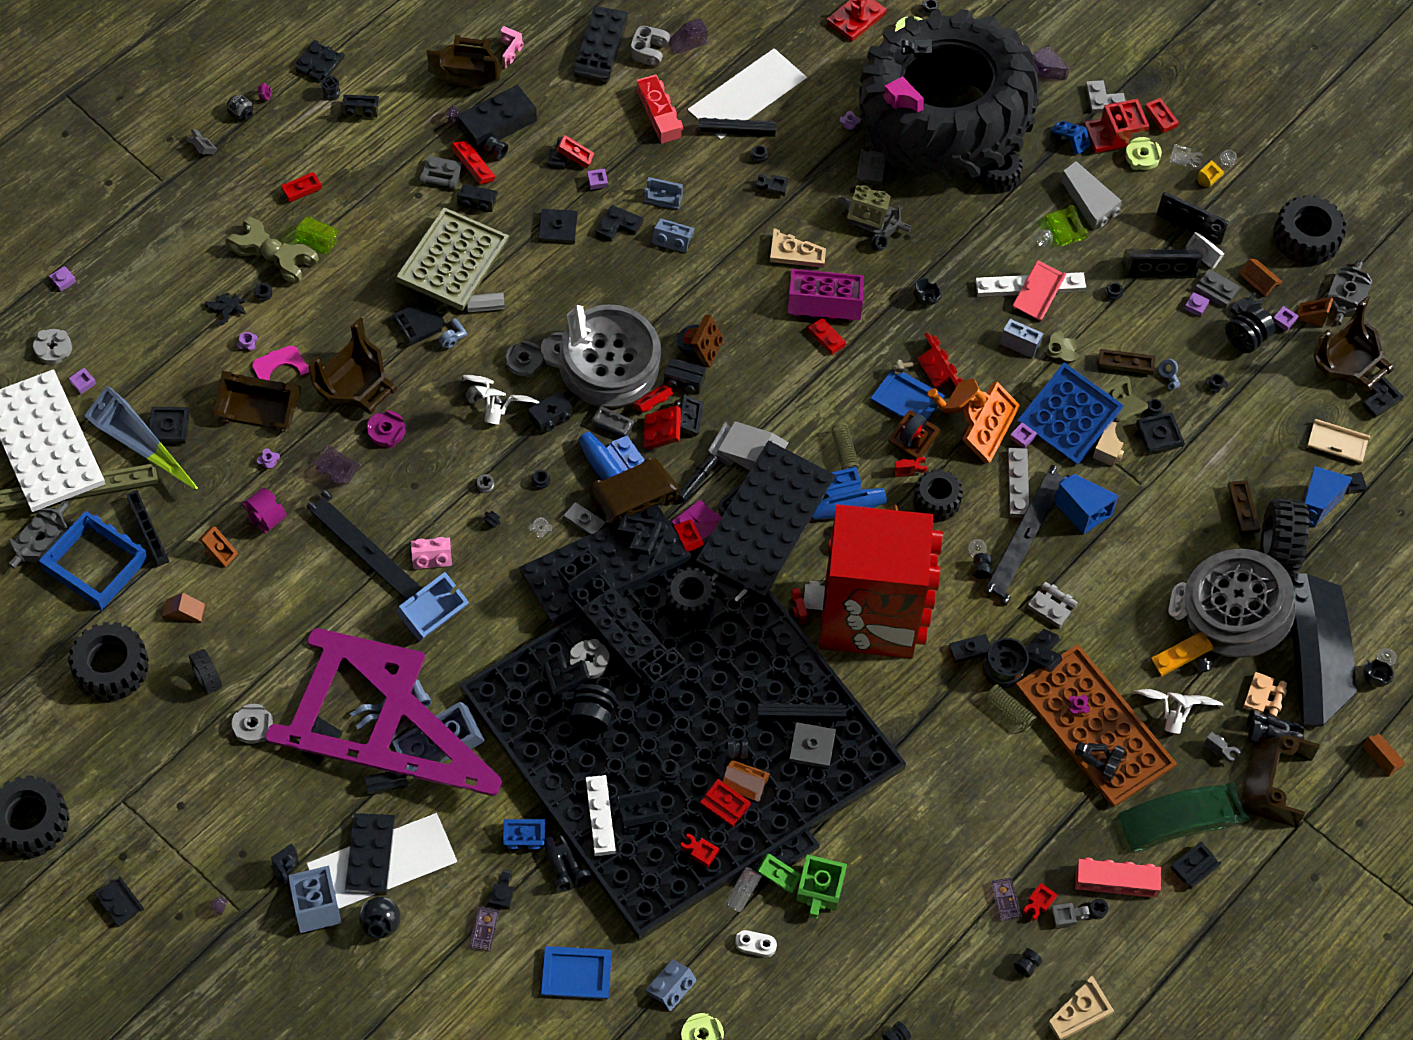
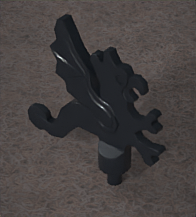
M225 293L221 296L217 295L216 302H204L209 310L214 312L222 311L224 320L218 321L220 326L225 325L229 321V313L232 311L238 314H246L244 307L239 305V303H245L244 297L237 300L239 295L234 294L232 299L230 298V293Z

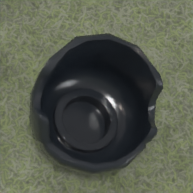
M921 278L915 283L914 297L920 304L932 306L941 299V289L937 286L936 282L932 284L928 281V278Z
M1378 659L1372 662L1367 660L1363 675L1365 681L1371 686L1384 687L1392 682L1394 671L1387 662Z

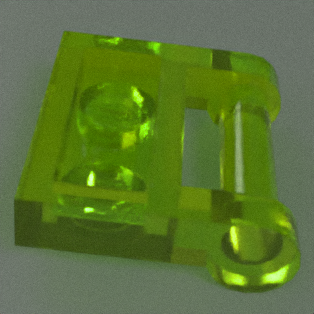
M1074 205L1046 214L1045 220L1058 246L1084 240L1089 236L1087 229H1084L1077 215V209ZM1066 217H1071L1078 233L1073 232Z

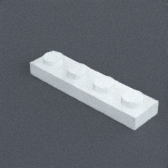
M606 775L586 777L595 856L616 854Z

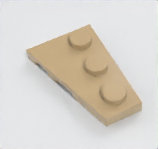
M774 228L770 262L824 268L826 248L808 241L802 242L795 239V236L790 234L787 236Z

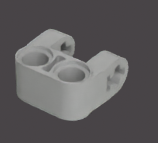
M640 26L636 30L631 43L632 59L647 65L659 66L663 55L660 51L651 49V44L660 47L667 46L670 34L661 29Z

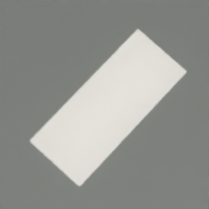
M772 49L688 108V110L698 119L706 117L712 119L748 120L807 77L776 49ZM716 134V135H717L720 139H722V138L725 137L727 134Z
M437 813L394 829L388 889L457 862ZM350 847L307 863L309 870L329 865L338 908L375 895L345 892Z

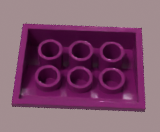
M791 269L788 313L795 316L810 315L815 318L821 316L830 319L842 318L849 321L861 320L864 275Z

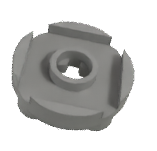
M41 330L34 340L33 349L35 355L43 363L58 364L62 362L61 359L71 354L72 343L67 332L64 330ZM51 344L57 345L53 349L49 347Z
M563 332L551 334L541 344V353L547 365L559 368L560 353L555 350H558V347H560Z
M597 639L584 640L571 649L570 665L583 660L586 662L590 678H598L607 670L609 652ZM587 656L594 657L592 663L585 661Z
M259 704L243 706L238 713L234 714L232 719V728L237 739L249 744L266 741L267 731L273 724L270 712ZM251 720H255L257 725L251 728L247 725V723H251Z

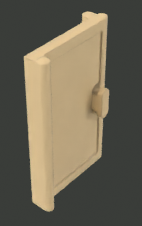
M1314 419L1307 448H1314L1362 464L1370 436Z

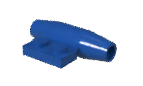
M591 432L582 434L578 439L587 461L602 481L642 464L644 458L628 436L612 441L607 448Z
M857 467L831 472L836 477L826 493L828 498L821 501L812 520L834 519L836 504L868 508L878 507L887 503L884 488L861 489V480Z

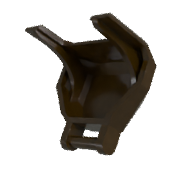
M455 35L454 44L448 45L443 50H426L428 71L450 86L475 89L485 88L500 80L502 66L490 50L491 40L486 38L480 40Z
M1369 296L1358 303L1355 313L1349 322L1332 337L1330 330L1325 331L1319 336L1314 351L1316 366L1323 373L1335 379L1357 384L1366 392L1372 390L1374 384L1394 370L1392 364L1383 358L1378 331L1367 323L1364 318L1370 299ZM1376 367H1378V368L1380 369V370H1379L1375 375H1373L1369 380H1368L1367 378H1365V377H1366L1368 374H1370Z
M361 317L350 326L352 338L349 343L324 366H322L320 357L317 356L309 363V371L316 391L328 402L359 407L368 414H372L386 397L397 391V387L385 377L381 350L373 345L365 336L363 318ZM383 387L384 390L369 403L368 401Z

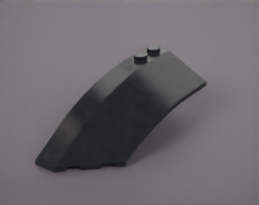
M1288 573L1294 588L1295 618L1291 632L1296 664L1297 697L1303 727H1323L1357 692L1352 637L1343 591L1340 585L1310 574Z

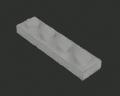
M1008 448L1009 517L1023 518L1029 506L1027 449Z

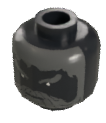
M242 95L232 96L227 102V111L238 121L248 120L253 115V104Z

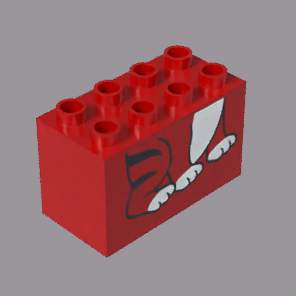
M836 504L825 578L819 649L913 659L915 645H926L927 631L931 623L936 591L939 588L940 566L937 565L943 539V531L932 530L934 514Z

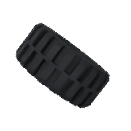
M1304 195L1303 198L1298 196L1293 198V200H1289L1281 208L1274 226L1273 237L1275 238V244L1279 246L1282 254L1285 253L1287 258H1292L1299 264L1303 262L1305 265H1311V263L1316 265L1321 264L1322 261H1329L1330 258L1337 254L1346 233L1345 218H1342V212L1337 210V206L1334 203L1330 204L1329 200L1325 198L1324 200L1320 199V196L1314 195V197H1310V195ZM1302 223L1311 224L1317 227L1323 235L1318 237L1308 236L1302 233L1296 225Z
M1275 498L1269 502L1264 514L1260 542L1261 552L1278 561L1288 573H1296L1301 569L1307 552L1309 534L1308 507L1300 500Z
M103 622V625L100 626L97 624L92 625V629H85L81 632V637H76L74 640L75 646L72 645L69 650V668L75 683L84 694L91 695L93 699L98 700L101 697L103 701H110V698L120 700V696L125 695L127 697L131 695L133 689L136 691L140 687L139 682H144L147 677L149 659L144 643L140 639L139 634L136 631H132L131 627L127 625L122 627L121 623L114 622L113 625L109 622ZM118 650L127 654L123 665L115 671L100 673L91 669L94 659L103 652Z
M27 775L26 779H22L21 776L16 777L15 781L11 783L10 781L5 782V786L2 789L0 788V849H4L5 853L9 855L14 853L18 858H23L24 855H27L28 858H34L35 854L40 853V856L46 854L45 850L49 848L53 850L57 846L56 842H61L65 837L63 832L68 830L69 825L67 821L70 820L68 807L60 790L51 781L46 782L45 778L42 777L35 779L33 775ZM27 804H40L46 807L44 818L35 827L27 830H17L10 827V819L20 807Z

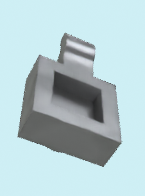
M191 129L194 136H187V141L192 143L199 153L214 155L217 148L208 138H203L199 130Z
M1213 732L1208 735L1203 745L1218 757H1224L1230 764L1234 761L1230 754L1232 753L1237 757L1240 754L1238 748L1227 747L1228 744L1225 740Z
M1073 903L1054 905L1051 908L1056 928L1076 925V919H1089L1088 915H1090L1088 906L1073 908Z

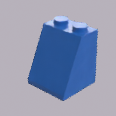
M1314 467L1306 484L1302 499L1308 507L1309 527L1315 528L1343 499L1352 477L1320 467Z
M1073 474L1069 478L1064 477L1059 482L1054 503L1084 535L1113 515L1118 496Z

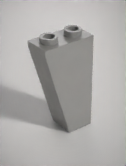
M1077 161L1064 170L1061 182L1093 230L1099 226L1103 227L1111 217H1116L1120 213L1122 201Z

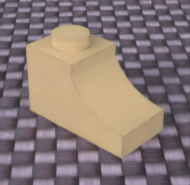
M1114 421L1103 432L1093 455L1094 459L1113 467L1116 461H1120L1124 454L1122 450L1123 442L1119 441L1115 433L1117 422Z

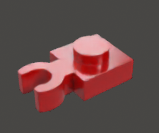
M791 589V598L794 603V607H792L794 619L797 618L799 625L807 624L808 614L800 589Z
M687 834L686 839L691 844L686 845L682 842L680 845L681 849L692 851L691 858L709 867L718 854L719 848L703 838L698 843L693 835Z
M1040 883L1028 899L1032 904L1025 906L1023 914L1025 915L1028 911H1033L1032 921L1037 920L1039 910L1045 913L1057 898V894Z

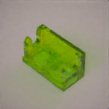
M306 216L297 227V241L326 254L330 253V250L337 242V239H334L338 234L337 228L309 216Z

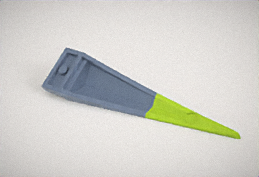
M106 386L84 416L99 429L146 457L193 489L198 490L195 483L127 401L111 387Z

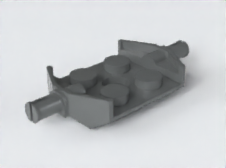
M840 195L837 203L847 206L846 209L849 212L853 198L847 199ZM899 205L898 209L888 206L882 228L848 219V222L875 234L882 233L886 237L899 229L909 233L912 227L901 221Z
M1356 260L1353 268L1345 266L1337 269L1327 298H1333L1330 310L1336 314L1333 322L1335 325L1337 321V325H1341L1343 317H1352L1358 303L1368 295L1372 279L1369 274L1362 271L1363 261L1359 264L1360 260ZM1346 287H1352L1354 291H1348Z
M62 501L55 509L42 508L37 510V515L14 541L11 538L9 539L16 552L15 557L8 563L11 568L15 569L21 561L39 562L45 553L68 530L62 514L69 507L66 501ZM45 535L43 540L36 541L39 536Z

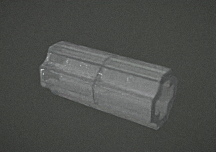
M745 867L725 903L734 910L742 912L762 876L753 869Z

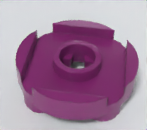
M385 411V413L381 414L376 413L368 421V436L376 445L393 448L405 435V424L402 417L396 412ZM390 426V431H383V427Z

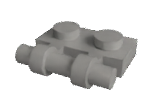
M1044 582L1041 588L1047 591V593L1044 595L1038 591L1027 608L1060 629L1071 614V611L1066 609V607L1069 605L1075 609L1078 602L1072 599L1073 596L1058 590V587L1054 584L1050 585ZM1053 596H1055L1056 598H1058V599L1061 600L1062 602H1061L1060 604H1058L1057 602H1055V601L1052 600L1051 598H1052Z

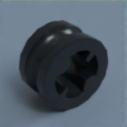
M1102 899L1093 900L1089 906L1090 916L1094 919L1104 918L1109 909L1108 904ZM1101 906L1103 908L1102 911L1096 912L1094 910L1095 907Z

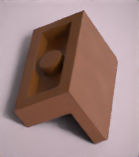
M1249 259L1239 271V274L1264 296H1268L1276 285H1281L1283 282L1257 259Z
M1379 733L1374 737L1370 735L1362 746L1388 776H1391L1405 765L1402 758Z
M732 760L727 766L723 783L741 796L759 801L770 773Z

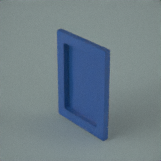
M893 369L870 399L901 418L906 415L908 410H911L915 414H920L929 420L938 407L927 396L928 391L933 388L904 372L902 374H895ZM938 392L939 396L943 399L945 395Z
M545 946L541 996L609 999L612 950Z

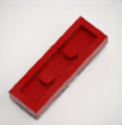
M467 140L452 144L451 149L479 184L494 181L496 176Z

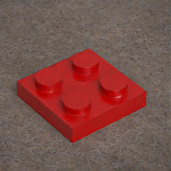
M676 405L645 415V449L651 450L680 441L681 408Z

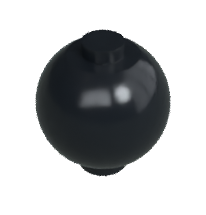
M375 897L368 900L362 906L359 913V923L362 930L368 936L375 939H384L396 932L401 922V913L394 901L386 897Z

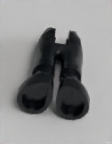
M1254 709L1248 715L1247 727H1250L1247 741L1249 743H1256L1260 736L1263 735L1266 738L1290 735L1305 740L1303 735L1304 727L1297 722L1282 720L1269 714L1264 715L1262 712Z
M562 832L559 833L562 845L556 846L553 838L550 836L545 838V846L550 863L558 878L554 883V887L558 892H567L572 890L573 883L568 876L563 858H565L569 866V871L577 888L588 883L592 875L589 870H581L582 867L578 861L577 853L565 833Z

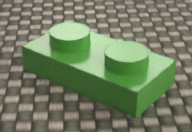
M766 853L756 870L789 893L793 892L802 876L769 853Z

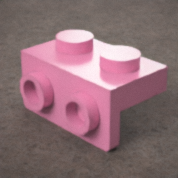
M438 537L436 539H417L416 541H411L414 569L452 566L450 538Z

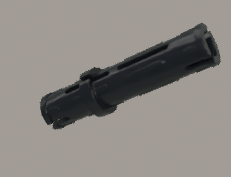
M709 453L703 463L696 467V471L680 489L679 501L686 502L687 498L701 481L710 475L711 469L719 461L715 455Z

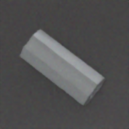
M503 292L472 295L467 303L468 312L505 309Z

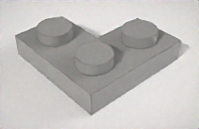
M1104 80L1086 82L1085 86L1091 113H1103L1104 105L1125 101L1124 93L1106 94Z

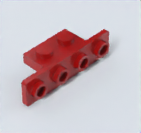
M928 332L924 335L932 349L918 358L920 364L935 388H940L951 379L957 387L964 380L956 375L958 370L947 360L949 356L944 349L941 350L939 344H941L939 339L935 335L932 336Z

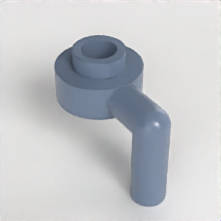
M456 318L452 319L450 323L457 332L448 330L439 337V343L443 348H452L457 344L458 339L467 336L466 330Z
M1173 359L1161 361L1158 371L1161 376L1170 379L1171 383L1168 384V388L1170 390L1179 388L1180 382L1176 376L1178 372L1177 362ZM1168 364L1172 366L1171 371L1167 370Z

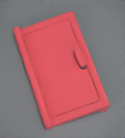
M1037 260L1014 301L1013 308L1041 322L1066 273H1061Z

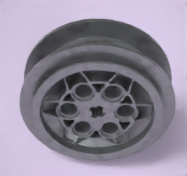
M1233 549L1214 554L1195 568L1185 587L1184 602L1189 627L1193 635L1199 632L1205 634L1213 645L1211 651L1229 657H1250L1264 653L1278 645L1286 637L1293 625L1295 601L1292 580L1288 572L1278 561L1262 552L1249 549Z

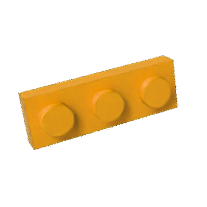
M1199 632L1151 659L1162 677L1211 651L1213 645L1205 634Z

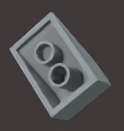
M735 421L717 452L750 471L768 440L783 448H786L789 442L774 433Z

